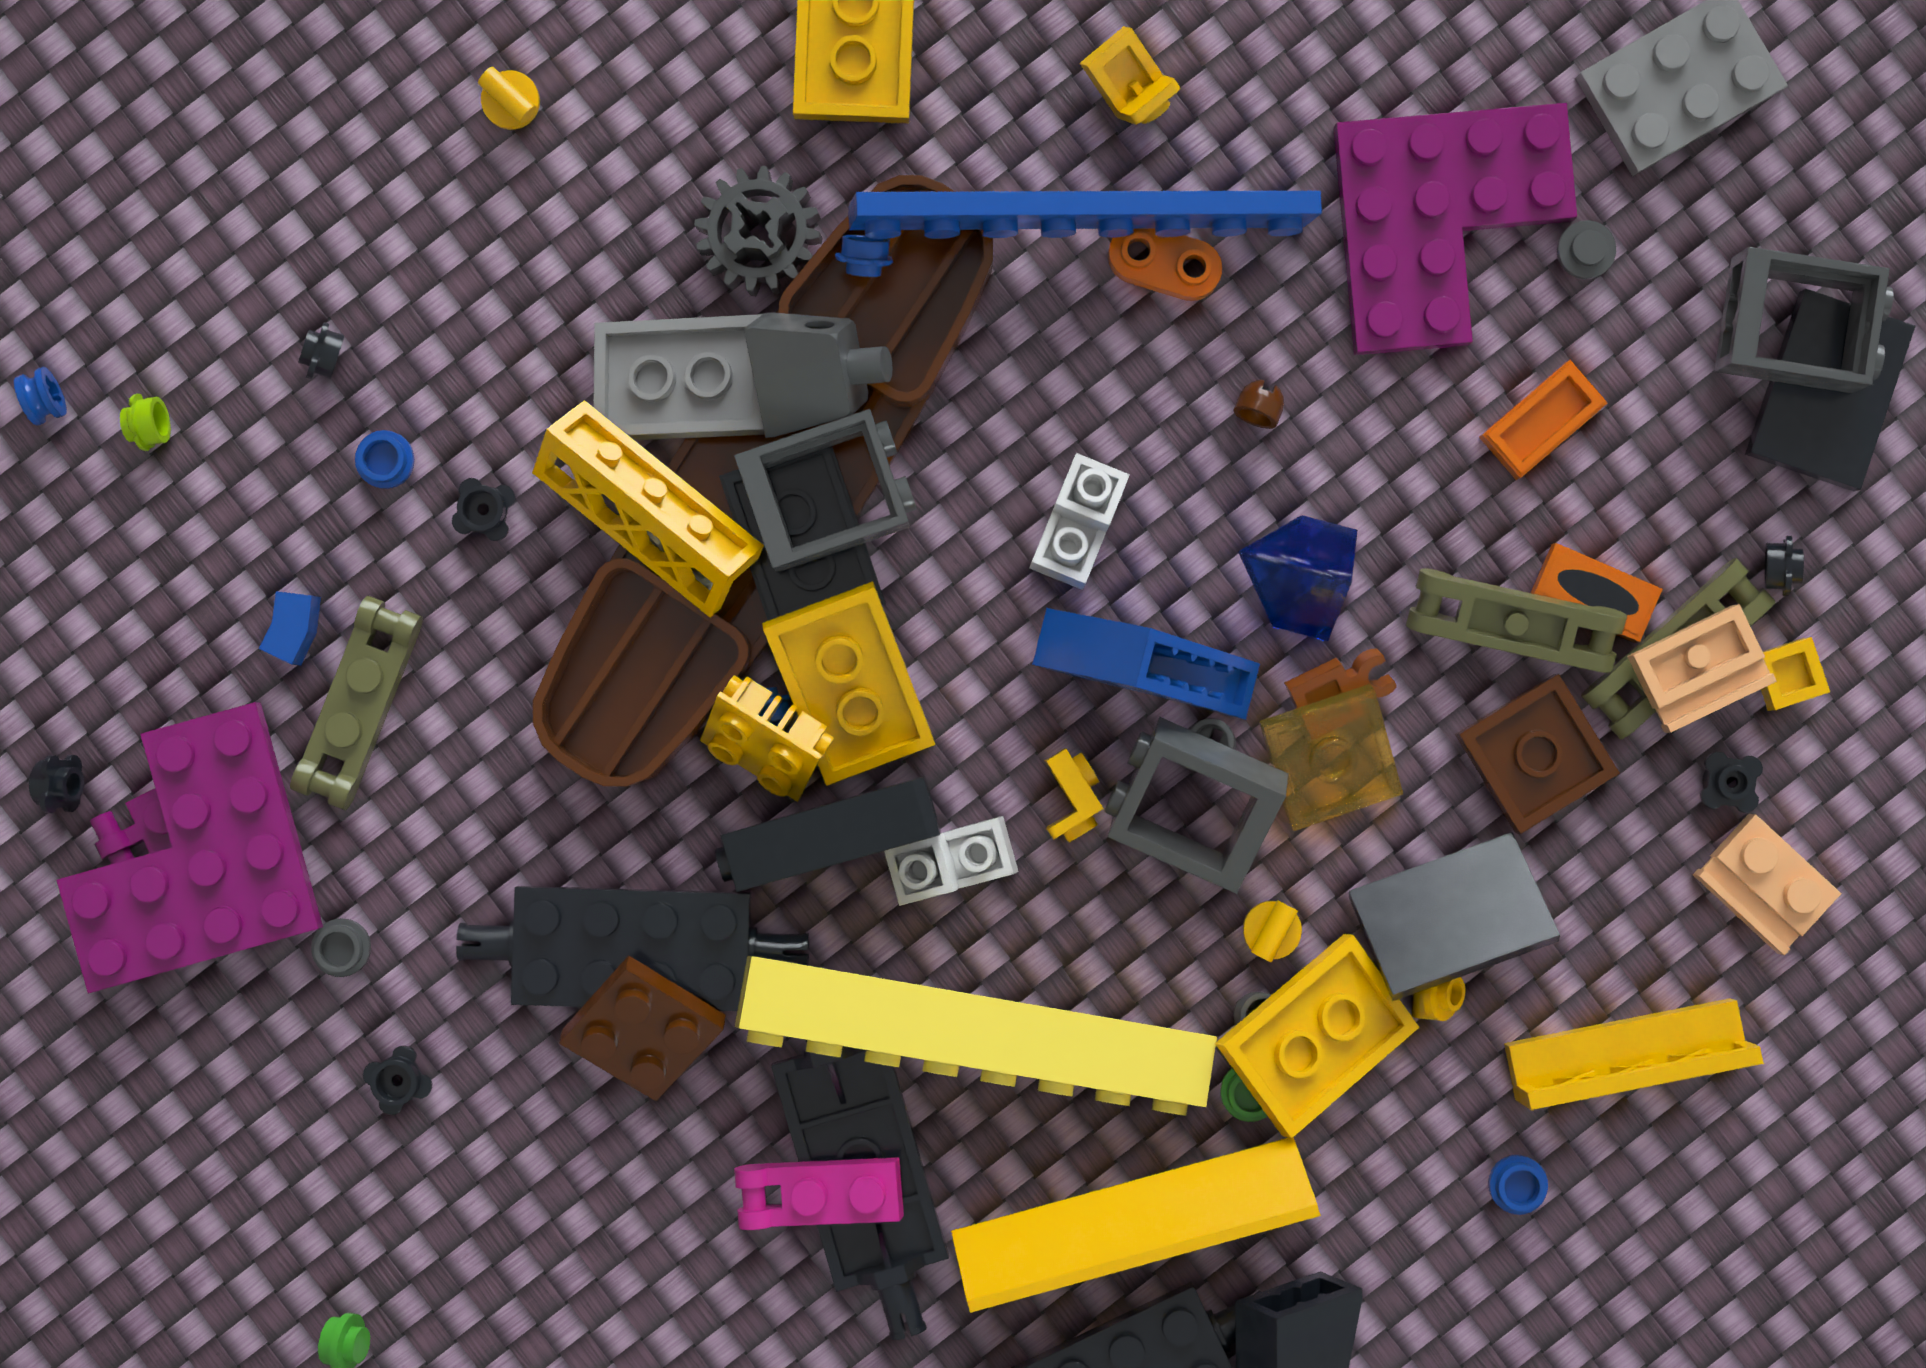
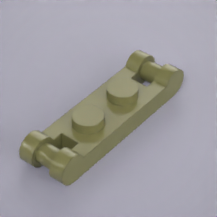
M1733 558L1717 570L1706 584L1613 666L1612 672L1598 678L1582 693L1581 697L1592 709L1599 707L1611 720L1608 726L1620 740L1633 733L1656 712V709L1652 708L1627 657L1628 655L1725 609L1719 599L1727 592L1740 604L1750 626L1775 604L1776 601L1765 588L1757 590L1745 575L1748 573V570L1737 558ZM1628 681L1641 695L1630 706L1617 693Z
M1420 569L1415 586L1420 590L1417 606L1410 608L1406 621V626L1411 630L1592 671L1612 672L1617 655L1612 651L1616 634L1623 633L1627 620L1625 613L1608 607H1592L1459 578L1434 569ZM1443 597L1460 600L1455 617L1439 613ZM1578 626L1593 630L1589 645L1574 644Z
M369 595L363 599L355 617L354 629L303 758L293 773L290 783L291 790L309 796L312 792L327 797L329 805L344 811L350 807L417 641L423 623L422 616L407 610L403 611L402 614L386 609L384 601ZM377 630L392 635V643L388 652L372 646ZM328 755L345 761L338 776L322 771Z

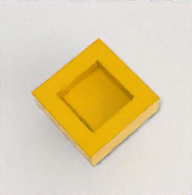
M1812 637L1802 638L1763 651L1765 658H1763L1770 674L1773 673L1777 682L1761 689L1768 711L1778 710L1830 693Z

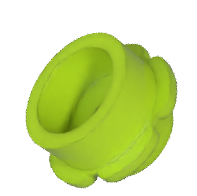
M141 394L132 395L129 399L130 407L122 408L120 412V426L128 442H135L138 448L143 451H149L156 444L167 442L171 434V424L164 402L159 397L143 399Z

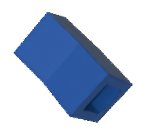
M276 591L272 622L259 649L291 665L301 666L317 634L321 597Z

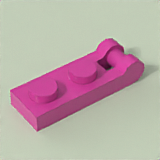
M899 1157L742 1165L734 1168L735 1186L742 1189L743 1207L737 1210L738 1226L741 1230H760L778 1226L900 1222L904 1216ZM765 1186H781L782 1204H766Z

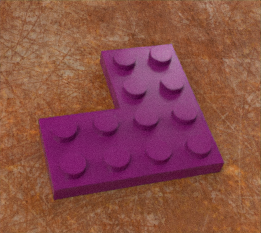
M1567 103L1337 122L1333 130L1354 355L1468 346L1473 342L1463 231L1572 222L1577 218Z
M253 702L141 733V739L172 848L56 880L88 994L322 928L323 924L261 702Z

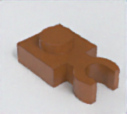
M1368 649L1360 653L1354 660L1352 667L1347 670L1344 669L1342 663L1336 657L1284 682L1304 729L1311 739L1364 714L1358 699L1366 695L1374 698L1384 697L1397 688L1395 681L1389 674L1381 676L1377 680L1368 679L1370 670L1386 661L1384 655L1378 649Z

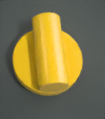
M490 67L479 78L478 85L483 88L481 93L482 109L494 125L507 130H515L528 125L535 118L540 106V96L538 89L528 76L513 70L499 72L494 67Z
M1279 900L1265 901L1254 906L1246 915L1243 923L1244 940L1251 949V952L1271 963L1273 959H1280L1292 953L1298 946L1302 934L1301 922L1297 915L1298 910Z
M1459 977L1415 993L1413 995L1412 1017L1438 1021L1450 1019L1464 1002L1465 983L1463 979Z

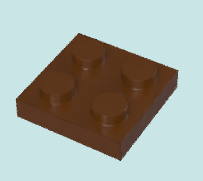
M1559 674L1551 675L1455 734L1509 824L1517 834H1522L1620 774Z
M628 955L562 1029L559 1044L654 1101H657L724 1030L726 1015Z

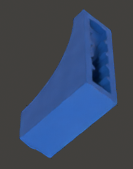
M1046 608L1032 665L1246 720L1260 663L1152 628Z

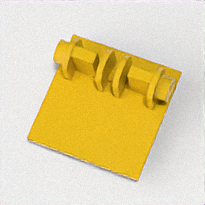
M734 675L723 693L720 691L717 695L700 741L706 744L711 754L721 762L732 766L738 764L757 776L759 783L769 792L778 796L787 795L798 802L820 758L825 755L834 737L825 732L828 726L803 711L790 731L786 733L784 730L797 711V707L793 704L778 726L773 725L769 721L783 698L777 695L761 717L759 713L771 697L772 692L748 676L743 681Z

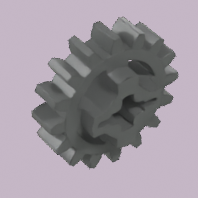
M766 166L760 167L757 179L750 180L743 168L737 169L736 176L738 184L730 187L727 182L719 179L716 181V185L721 196L717 200L709 197L702 198L701 203L710 215L709 218L695 219L694 226L699 232L708 235V237L696 243V247L703 256L714 255L706 265L713 276L727 270L724 283L729 289L734 290L743 280L750 296L756 297L761 283H767L776 295L781 291L779 279L787 276L793 281L799 274L796 267L800 263L806 265L813 257L807 249L808 245L822 244L823 238L820 232L809 228V226L820 221L821 217L816 207L803 208L811 198L805 187L796 189L791 193L793 180L788 173L784 172L775 183L772 182L771 174ZM754 196L772 197L766 203L747 200V198ZM728 213L732 215L731 231L723 237L724 242L722 243L723 223ZM745 216H749L754 224L758 223L761 227H766L769 234L768 238L774 246L773 248H769L763 240L760 241L756 236H752L749 230L750 226L744 218ZM796 220L795 240L788 251L785 248L786 232L794 226L793 221ZM751 260L767 261L771 264L761 268L744 266Z

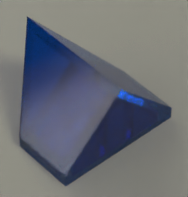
M1301 515L1238 551L1272 624L1271 627L1326 642L1329 641L1352 583L1357 529Z

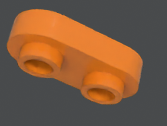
M1155 228L1134 229V233L1131 235L1113 237L1108 250L1109 265L1119 279L1186 301H1197L1210 295L1216 288L1222 275L1221 258L1210 244L1185 235L1160 237L1155 235ZM1134 242H1141L1148 248L1149 256L1144 260H1134L1129 256L1127 247ZM1189 259L1200 261L1204 267L1203 275L1196 278L1188 276L1183 270V263Z

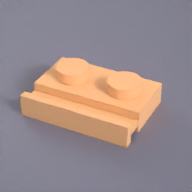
M1740 604L1725 608L1627 656L1652 708L1656 709L1662 722L1661 727L1664 733L1678 730L1777 682L1774 674H1770L1763 658H1765V655Z
M1748 814L1710 855L1709 861L1693 874L1699 882L1777 954L1786 955L1790 950V945L1799 936H1803L1842 894L1756 814Z

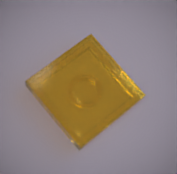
M1370 684L1259 721L1271 765L1289 773L1287 793L1283 806L1288 823L1293 831L1403 795L1376 692Z

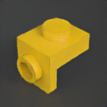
M1123 26L1079 63L1118 119L1135 125L1149 123L1161 116L1170 106L1168 99L1180 90V86L1174 78L1162 74L1133 29Z
M1064 748L1044 761L1075 810L1047 826L1046 830L1053 840L1064 834L1067 841L1071 842L1098 825L1093 815L1101 811L1103 807L1091 789L1092 786L1099 783V780L1082 753L1072 758L1068 750Z

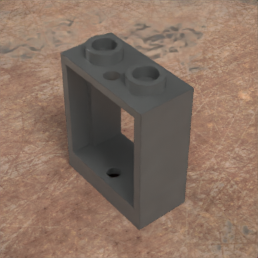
M1747 247L1731 258L1714 372L1846 393H1854L1873 385V379L1876 380L1879 377L1885 359V348L1879 344L1881 324L1887 320L1893 304V289L1887 286L1890 268ZM1768 278L1853 291L1841 370L1756 357Z
M868 409L734 455L772 568L777 573L910 528L906 513L917 510L906 476L894 480L887 457L898 453L887 420L875 424L871 410ZM864 436L890 515L793 548L767 468Z
M1159 717L1152 734L1149 735L1141 731L1134 744L1127 764L1136 768L1128 784L1118 780L1107 802L1104 812L1113 816L1108 837L1237 894L1286 798L1289 773ZM1162 757L1251 796L1223 853L1135 815Z

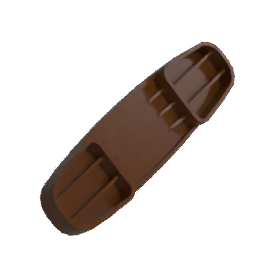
M898 175L877 184L871 192L955 191L923 175ZM847 216L785 289L776 313L849 318L856 324L860 348L886 346L889 349L893 366L891 380L884 383L867 384L868 400L854 414L870 409L875 424L887 420L898 453L932 395L972 319L992 273L993 238L984 237L983 229L960 230V235L942 239L925 237L924 230H901L900 236L888 238L890 240L888 256L893 259V263L889 266H882L881 276H856L846 273L847 262H840L835 258V254L842 251L843 236L865 235V230H849V218ZM827 423L765 438V435L685 438L667 467L734 521L719 478L720 475L739 469L734 455ZM864 436L833 446L856 517H858L879 484ZM896 455L887 457L889 466L892 464ZM619 544L611 560L604 563L593 577L554 651L533 699V725L541 745L558 762L582 778L602 786H634L656 777L705 724L710 716L717 695L720 691L723 693L730 679L734 675L741 679L768 645L762 624L768 620L750 567L733 581L721 609L710 618Z

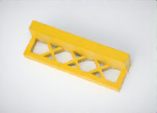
M585 400L546 429L532 473L708 617L711 618L718 612L725 601L733 581L758 560L764 545ZM557 457L570 467L575 479H572L555 465ZM601 494H604L615 503L620 515L615 514L606 506ZM646 531L651 532L660 540L665 552H662L651 543ZM691 568H695L713 583L711 590L695 578Z
M1731 998L1504 1043L1515 1100L1530 1110L1764 1064L1760 1046L1745 1041L1738 1002Z

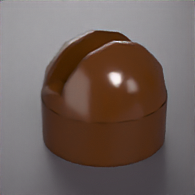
M1265 380L1253 381L1243 388L1233 411L1237 417L1253 426L1265 429L1276 428L1284 406V397L1280 388L1274 385L1272 391L1269 392L1262 389Z

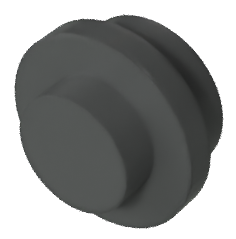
M1584 220L1572 224L1562 233L1557 243V258L1561 267L1569 275L1578 279H1593L1602 275L1611 267L1615 260V239L1607 227L1596 221Z
M345 918L334 919L326 922L322 928L316 931L311 944L312 957L315 964L324 973L334 977H347L360 971L368 962L371 954V940L364 927L356 921Z

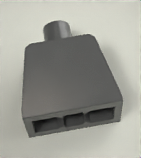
M764 313L744 328L765 438L776 437L850 416L868 400L867 384L889 382L892 378L893 366L889 349L886 346L860 348L856 324L849 318Z

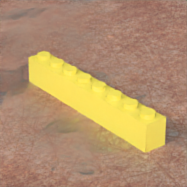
M747 956L735 1027L748 1030L746 1042L782 1048L784 1036L807 1040L805 1052L841 1057L843 1046L866 1050L865 1062L899 1067L901 1056L923 1059L922 1071L952 1077L958 1076L959 1066L982 1069L980 1081L1015 1087L1018 1075L1039 1079L1038 1091L1073 1097L1074 1085L1096 1089V1101L1130 1106L1131 1095L1153 1098L1151 1110L1184 1116L1187 1114L1188 1104L1201 1107L1207 1106L1215 1043L1217 1041V1036L755 956Z

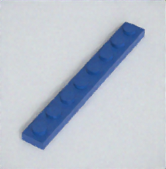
M1321 191L856 192L848 206L849 230H865V236L873 239L895 238L901 235V230H924L925 237L942 239L956 237L960 235V230L983 229V236L988 238L1016 236L1018 229H1041V236L1048 238L1072 236L1076 234V229H1098V235L1101 237H1124L1133 234L1134 229L1155 228V235L1160 237L1187 235L1191 232L1190 228H1212V235L1218 237L1242 235L1247 232V228H1268V235L1292 236L1302 233L1306 225L1322 214Z

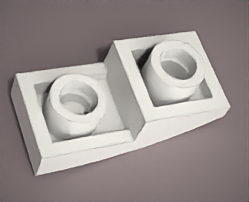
M1076 453L1029 568L1083 590L1130 474Z
M1003 816L946 831L936 837L884 851L899 906L954 892L960 888L1019 872Z

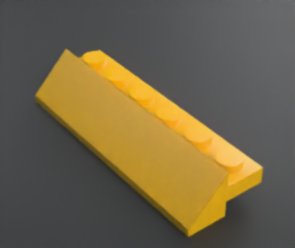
M1293 1137L1292 1139L1277 1140L955 1229L951 1233L969 1311L972 1313L1321 1215Z

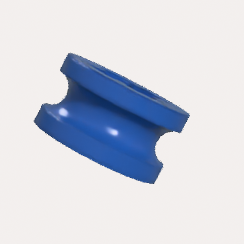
M41 367L36 369L33 378H28L24 374L14 378V389L19 404L27 418L34 425L44 424L46 416L49 414L56 418L66 415L67 407L62 390L48 368Z

